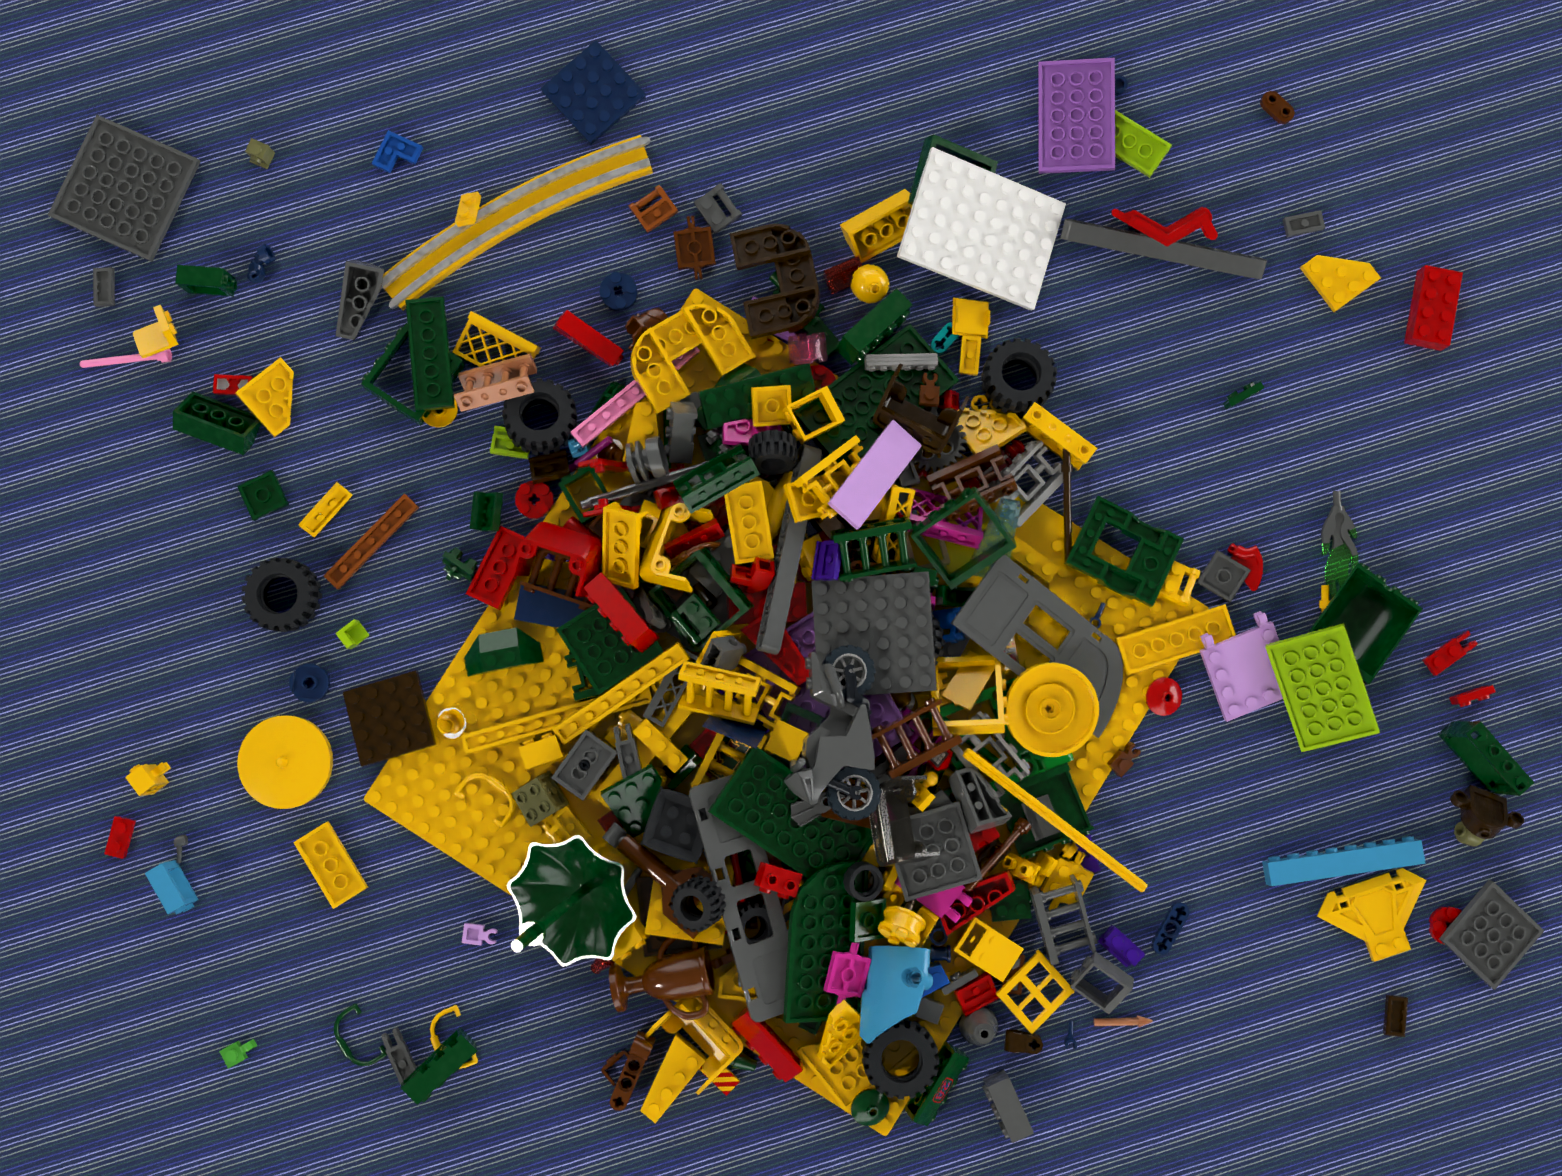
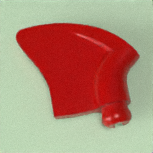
M1234 543L1230 544L1227 551L1232 554L1231 558L1251 570L1244 582L1250 590L1256 591L1263 574V559L1256 545L1245 548L1240 545L1236 546Z

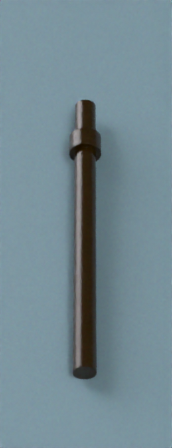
M1063 449L1061 472H1063L1065 563L1072 549L1071 472H1073V464H1071L1070 452Z

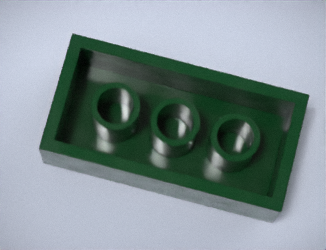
M896 288L843 335L836 350L851 365L856 362L859 363L870 350L874 351L880 345L879 342L883 338L886 340L893 333L892 330L896 326L899 328L905 323L906 318L911 313L909 310L913 304Z

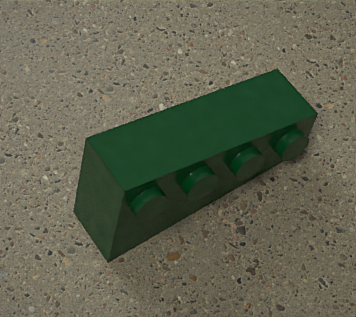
M459 1027L401 1083V1089L417 1105L421 1101L424 1103L432 1095L431 1092L441 1087L451 1074H454L477 1052L476 1042Z

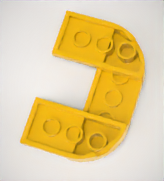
M703 303L687 306L652 328L647 329L635 343L631 353V371L635 381L639 383L657 414L669 408L670 402H679L691 395L671 361L701 344L704 345L721 376L755 357L735 321L721 308Z

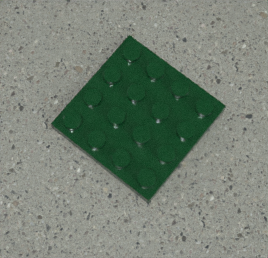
M619 588L618 591L624 596L623 598L626 599L636 610L635 612L640 615L635 605L625 592L624 588ZM596 603L556 630L596 693L601 695L663 653L664 650L658 641H655L643 653L633 645L628 646L621 639L623 634L620 631L616 632L610 626L611 620L608 616L604 618L598 612L599 606Z

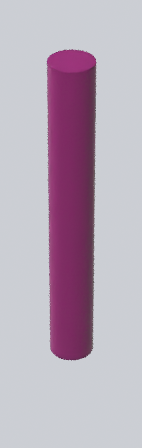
M607 436L570 464V471L574 472L579 468V462L590 460L610 445L613 439Z

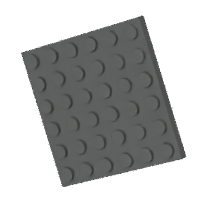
M96 115L52 204L48 216L153 262L201 161Z
M928 571L854 578L855 580L851 582H843L839 578L838 580L812 581L815 651L819 664H822L826 655L835 648L843 645L858 646L869 654L870 659H873V666L876 670L874 674L875 680L871 688L863 695L937 691L930 576ZM843 658L846 665L850 664L852 658ZM840 660L836 663L834 668H843ZM855 660L853 664L854 669L861 667L860 664ZM862 670L856 671V676L861 679Z

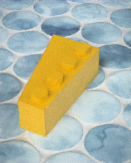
M678 1032L671 1042L640 1110L654 1123L664 1114L707 1058L704 1053Z

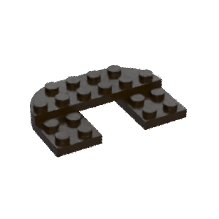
M767 224L730 233L737 271L774 262L781 292L743 302L751 340L789 331L791 334L808 325L819 308L820 291L811 250L805 237L799 231L797 232L784 224Z

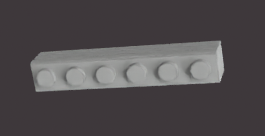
M937 353L866 355L864 359L865 370L870 372L875 370L895 371L900 363L903 364L902 369L905 371L911 369L918 371L923 369L934 370L938 366Z

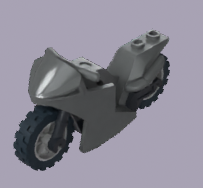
M843 645L835 648L826 655L822 664H819L815 652L809 653L808 657L805 658V668L809 669V677H806V688L810 689V696L813 699L830 707V715L821 725L804 738L802 746L803 758H799L798 761L795 759L790 761V770L793 773L789 774L784 779V782L795 795L809 805L817 804L820 794L827 788V802L835 814L847 820H861L875 812L881 800L880 783L875 778V775L868 771L875 768V755L871 735L873 730L870 727L872 710H870L869 700L863 696L871 688L875 680L874 674L876 670L873 666L874 661L870 659L869 654L866 651L864 652L862 648L853 645ZM843 658H852L850 664L846 665ZM840 660L843 668H834L836 663ZM856 660L861 667L854 669V661ZM862 670L861 679L856 676V671ZM850 778H857L855 786L851 785ZM860 781L864 782L867 788L861 789L859 786ZM868 791L867 800L860 793ZM839 794L844 795L845 799L841 801ZM848 800H852V808L844 804ZM856 800H860L864 803L862 806L856 808Z

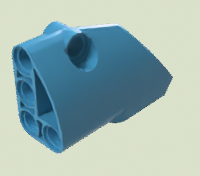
M907 946L869 947L868 957L871 958V963L867 975V989L862 993L859 1035L867 1044H870L876 1037L893 1025L917 1013L924 990L930 989L933 985V977L928 973L930 968V949Z

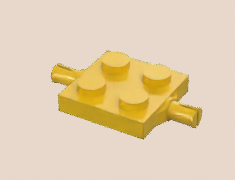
M1078 851L1074 861L1058 856L1056 860L1059 863L1050 877L1046 878L1040 890L1045 893L1072 885L1070 875L1074 874L1076 879L1082 882L1084 891L1081 894L1083 896L1094 876L1092 871L1085 869L1081 865L1086 854ZM1074 892L1053 898L1048 909L1058 908L1060 903H1075Z

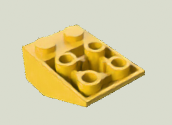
M977 917L971 919L953 948L956 953L1002 982L1024 950Z

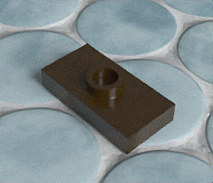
M1386 994L1384 1035L1405 1037L1408 997Z

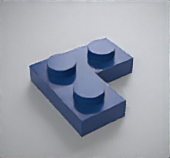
M388 130L372 161V165L391 173L398 157L416 164L423 147Z

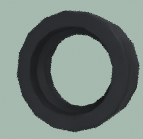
M859 861L848 867L844 874L843 883L849 895L859 901L867 902L880 894L884 880L879 868L868 862ZM862 870H868L873 876L872 885L866 892H857L854 888V880Z

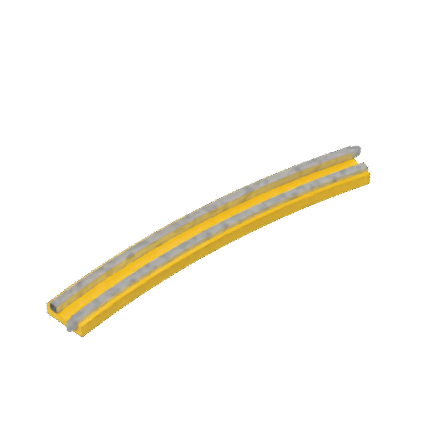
M638 135L562 164L479 207L475 224L458 227L456 223L448 226L383 274L382 287L392 298L389 307L395 309L399 306L404 311L406 309L405 300L420 298L460 267L522 229L595 194L652 174L651 164L644 147L650 143V138Z

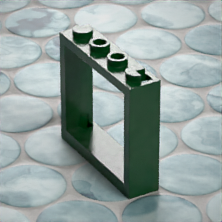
M933 134L924 139L908 203L913 205L929 151L932 147L993 173L996 172L998 161Z
M406 323L404 327L398 329L395 339L386 345L383 355L375 360L371 371L363 376L361 384L365 390L422 426L424 423L422 417L426 418L431 413V410L414 412L373 385L408 338V325ZM450 352L453 383L458 373L465 367L462 359Z
M975 486L971 489L966 488L955 500H948L943 508L932 511L927 516L928 518L922 522L917 521L912 525V529H910L912 539L951 590L1017 547L1015 539ZM975 498L1004 539L953 573H950L921 533Z
M702 548L692 553L690 557L684 560L670 574L679 576L698 559L739 609L735 615L716 631L727 630L753 608L754 605L737 584L730 582V576L709 550ZM657 584L648 593L653 597V602L662 608L665 617L671 620L669 616L678 608L663 591L666 586ZM681 614L680 616L686 621V623L692 628V630L697 635H699L697 631L692 627V625L688 622V620L683 616V614ZM672 621L676 625L675 628L678 633L685 636L690 647L693 646L692 640L675 621ZM710 636L696 646H693V648L697 652L702 651Z
M1452 721L1438 733L1441 739L1487 791L1496 794L1520 796L1534 784L1533 780L1481 721ZM1473 732L1478 735L1475 739L1470 735ZM1491 781L1494 782V785L1492 787H1490L1488 784Z

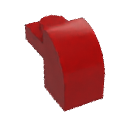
M755 557L751 568L733 563L730 567V582L746 586V592L748 593L765 590L775 575L774 561Z

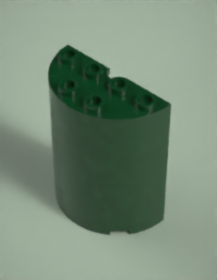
M1357 563L1308 633L1344 623L1364 684H1370L1423 608L1418 606L1419 603L1413 598L1404 596L1399 588L1387 586L1385 584L1386 579L1370 572V568L1367 565Z

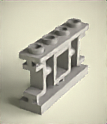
M1042 440L1028 443L1025 446L1026 450L1014 457L1010 467H1006L1000 472L1002 477L1012 474L1015 482L1027 472L1036 482L1026 494L1017 485L1018 490L1014 491L1013 494L1000 498L1010 509L1004 517L1009 520L1008 523L1012 527H1021L1063 483L1061 463H1055L1051 467L1041 456L1048 449L1046 446H1043ZM1031 456L1039 463L1034 469L1029 463H1026ZM1043 470L1048 475H1052L1046 482L1039 476ZM997 479L996 481L990 482L988 485L990 488H992L1000 484V482ZM1018 496L1023 502H1026L1020 509L1013 503Z
M981 711L971 718V720L991 719L987 713L983 714ZM1003 733L992 734L997 740L996 742L991 736L981 742L976 734L965 735L961 738L963 742L960 745L970 739L975 745L973 749L975 753L990 743L1001 757L992 766L1008 778L1015 774L1021 781L1030 774L1029 768L1031 767L1025 759L1020 760L1016 755L1018 751L1011 743L1009 745L1006 743ZM958 745L951 748L955 752L956 758L963 763L965 768L974 767L986 782L987 788L994 797L997 796L999 799L1005 794L1004 789L997 782L993 785L998 791L996 792L979 772L980 769L962 756L963 751ZM1004 751L1020 768L1021 773L1016 767L1008 773L1003 769L1000 764L1008 758Z

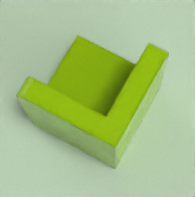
M355 619L335 633L347 649H353L369 637V633L360 621Z

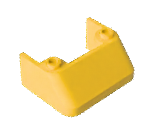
M678 503L662 510L639 566L640 577L646 582L692 593L693 588L687 578L669 574L671 563L666 558L667 551L664 544L672 540L677 523L685 522L687 519L707 523L715 519L711 510L700 508L691 514L684 503Z
M700 997L683 999L674 1006L685 1012L699 1011L702 1008V1001ZM710 1006L709 1011L704 1017L695 1020L682 1019L669 1010L645 1034L646 1038L650 1037L660 1026L670 1034L677 1033L683 1028L709 1056L702 1065V1070L709 1079L696 1091L698 1095L743 1050L742 1041Z

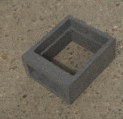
M1096 951L1091 957L1087 956L1082 963V967L1080 969L1076 968L1070 977L1072 979L1070 987L1108 1014L1133 990L1134 984L1133 977ZM1093 966L1119 983L1108 996L1083 979Z

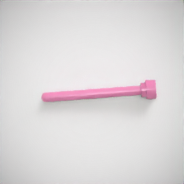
M167 349L147 358H142L140 354L82 360L80 361V366L87 368L157 360L164 363L172 361V353L170 349Z

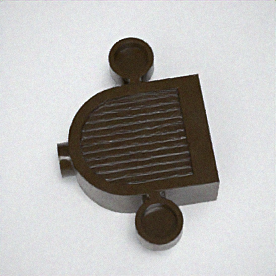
M1469 785L1464 792L1456 790L1450 796L1452 804L1460 808L1462 823L1477 837L1492 839L1505 825L1518 829L1524 823V818L1520 813L1515 811L1508 813L1507 798L1473 785Z

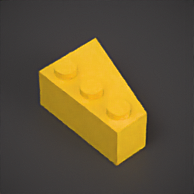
M649 401L635 403L627 443H632L634 447L635 442L640 441L643 448H645V440L647 438L660 437L658 415ZM626 451L624 452L622 462H626Z

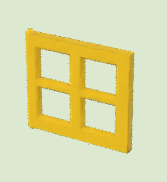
M1037 950L995 994L1029 1033L1033 1034L1075 991L1056 968L1051 965L1043 953ZM1040 962L1049 975L1036 987L1026 975ZM1054 978L1063 991L1050 1003L1040 991ZM1021 981L1030 994L1017 1006L1007 994ZM1035 997L1044 1010L1031 1022L1021 1010Z

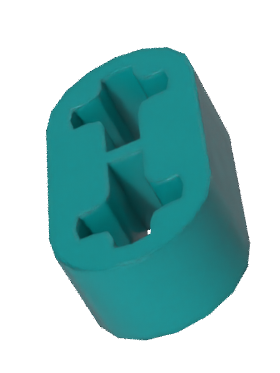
M952 322L947 323L931 342L930 347L937 355L945 353L959 336L951 334L948 338L946 337L948 333L947 328L952 329ZM943 339L945 341L942 345L944 349L939 348L937 350L935 342L940 343Z

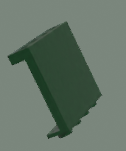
M1068 763L1016 783L1035 799L1048 794L1055 814L1084 836L1089 835L1090 830L1094 829V826L1089 822L1069 773ZM1004 789L1005 794L999 798V803L1012 815L1006 822L1011 834L1014 831L1015 822L1020 817L1026 820L1027 818L1021 805L1023 802ZM1030 829L1027 834L1020 835L1015 840L1014 845L1021 858L1029 859L1036 856L1035 852L1043 849V852L1054 849V845L1061 842V845L1072 840L1064 833L1058 832L1035 841Z

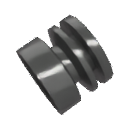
M659 436L647 438L645 440V448H643L640 441L635 442V447L632 443L625 445L627 467L635 483L642 482V477L645 481H648L650 471L656 479L669 475L667 455Z

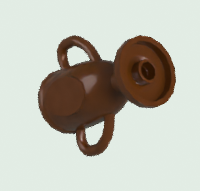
M667 938L658 951L656 961L645 969L643 975L626 977L618 964L611 965L609 968V985L616 1011L620 1013L627 1010L628 997L630 995L646 992L653 998L663 1000L666 1007L674 1015L682 1019L695 1020L704 1017L709 1011L707 995L712 996L715 994L714 970L707 947L701 946L699 948V942L692 941L693 947L691 950L664 957L668 946L677 940ZM700 997L702 1008L699 1011L685 1012L676 1008L670 1000Z

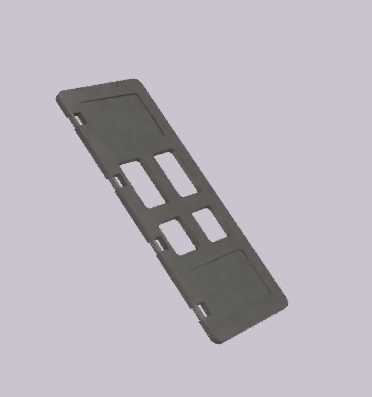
M777 760V761H779L781 764H783L784 766H786L784 762H782V761H780V760ZM731 774L693 786L689 791V797L712 879L717 882V887L720 886L722 888L721 893L725 894L726 897L723 900L726 902V907L723 908L725 913L722 917L745 995L748 1012L753 1021L762 1022L784 1013L789 930L786 927L777 892L771 890V893L767 894L759 891L760 887L754 885L755 879L734 887L731 886L724 861L726 856L749 849L756 873L758 872L760 862L769 864L766 850L708 812L732 776ZM705 808L707 819L701 820L699 809ZM790 867V868H787V870H790V871H793V872H797L796 870H794V869L791 868V867ZM721 868L724 877L721 880H718L715 871ZM803 875L801 879L802 883L804 884L808 880V878H806ZM761 893L773 934L766 939L747 944L737 902ZM738 928L740 938L734 940L732 929ZM754 987L757 998L751 999L748 989Z

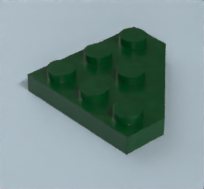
M650 764L601 791L602 798L627 833L632 837L644 833L652 807L660 791L662 778L654 766Z

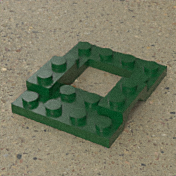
M1097 496L1064 564L1098 580L1097 583L1131 600L1136 599L1152 607L1184 538L1168 530L1154 528L1140 521L1134 513ZM1106 523L1121 530L1122 534L1139 542L1125 571L1092 555Z

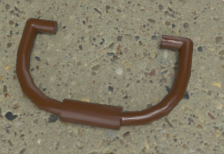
M705 542L689 550H684L671 559V568L690 557V554L706 547H710L713 551L721 543Z

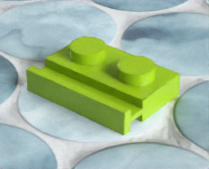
M494 426L490 454L522 459L529 458L530 450L526 453L522 451L521 446L516 447L512 439L508 437L505 427Z

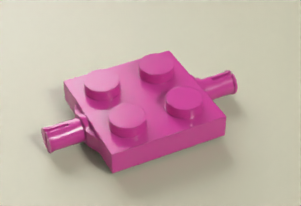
M852 942L849 952H832L823 990L837 994V1004L843 1000L846 1001V998L849 997L862 998L871 958L857 954L860 942Z

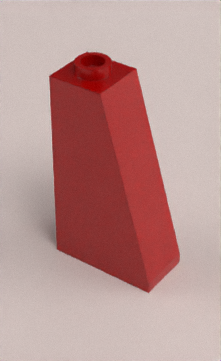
M568 310L562 313L553 326L554 330L610 367L614 364L618 365L624 357L621 355L624 351Z

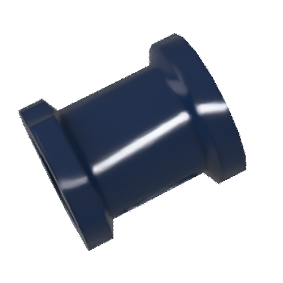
M930 945V962L947 961V963H950L951 946L934 947V945Z

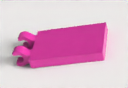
M897 876L894 883L901 888L900 881ZM965 885L916 899L940 918L946 914L955 923L961 917L959 912L950 907L956 898L967 907L973 901L969 895L962 891Z

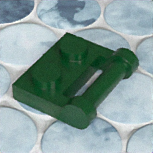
M696 594L689 597L669 616L692 640L693 646L700 643L721 623ZM683 612L701 632L699 635L680 616Z

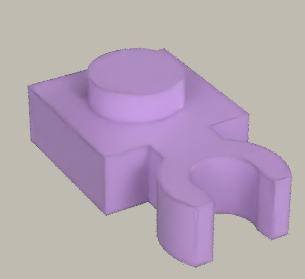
M464 923L462 943L482 945L483 940H485L488 944H495L497 940L490 939L489 935L490 933H498V930L492 928L484 931L485 925Z

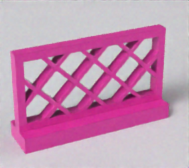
M910 487V489L916 490L915 496H919L923 500L917 503L913 499L911 512L916 509L922 516L910 513L909 519L911 524L913 525L917 521L922 522L928 518L927 516L932 511L940 510V506L936 508L931 501H938L942 505L948 501L946 496L934 495V493ZM926 504L931 511L926 513L921 506ZM978 507L975 510L977 515L974 517L969 512L965 513L964 515L968 519L965 522L960 518L955 519L958 525L949 523L943 518L921 533V535L977 549L984 533L982 531L983 508ZM972 523L976 529L968 528L966 525Z

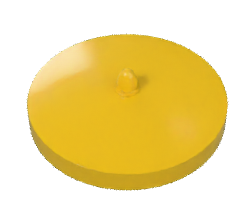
M1046 662L1031 666L1013 681L1006 695L1007 708H1004V714H1008L1007 727L1011 735L1022 747L1040 756L1060 757L1078 750L1091 737L1098 722L1099 701L1093 685L1080 671L1062 663Z
M297 716L272 717L257 724L244 738L238 753V773L246 791L261 804L277 809L299 807L312 801L326 787L333 768L331 745L322 730L309 720Z

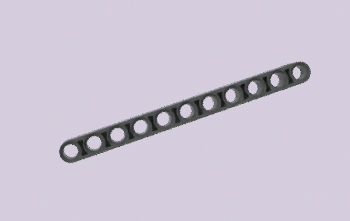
M1065 219L1060 237L1072 242L1254 279H1262L1267 260L1260 257L1176 241L1167 247L1146 234L1073 219Z
M806 444L799 446L797 451L798 464L793 469L791 482L797 480L820 462L821 449ZM788 499L774 558L775 575L768 586L756 642V649L758 651L777 655L781 649L808 520L798 523L794 522Z

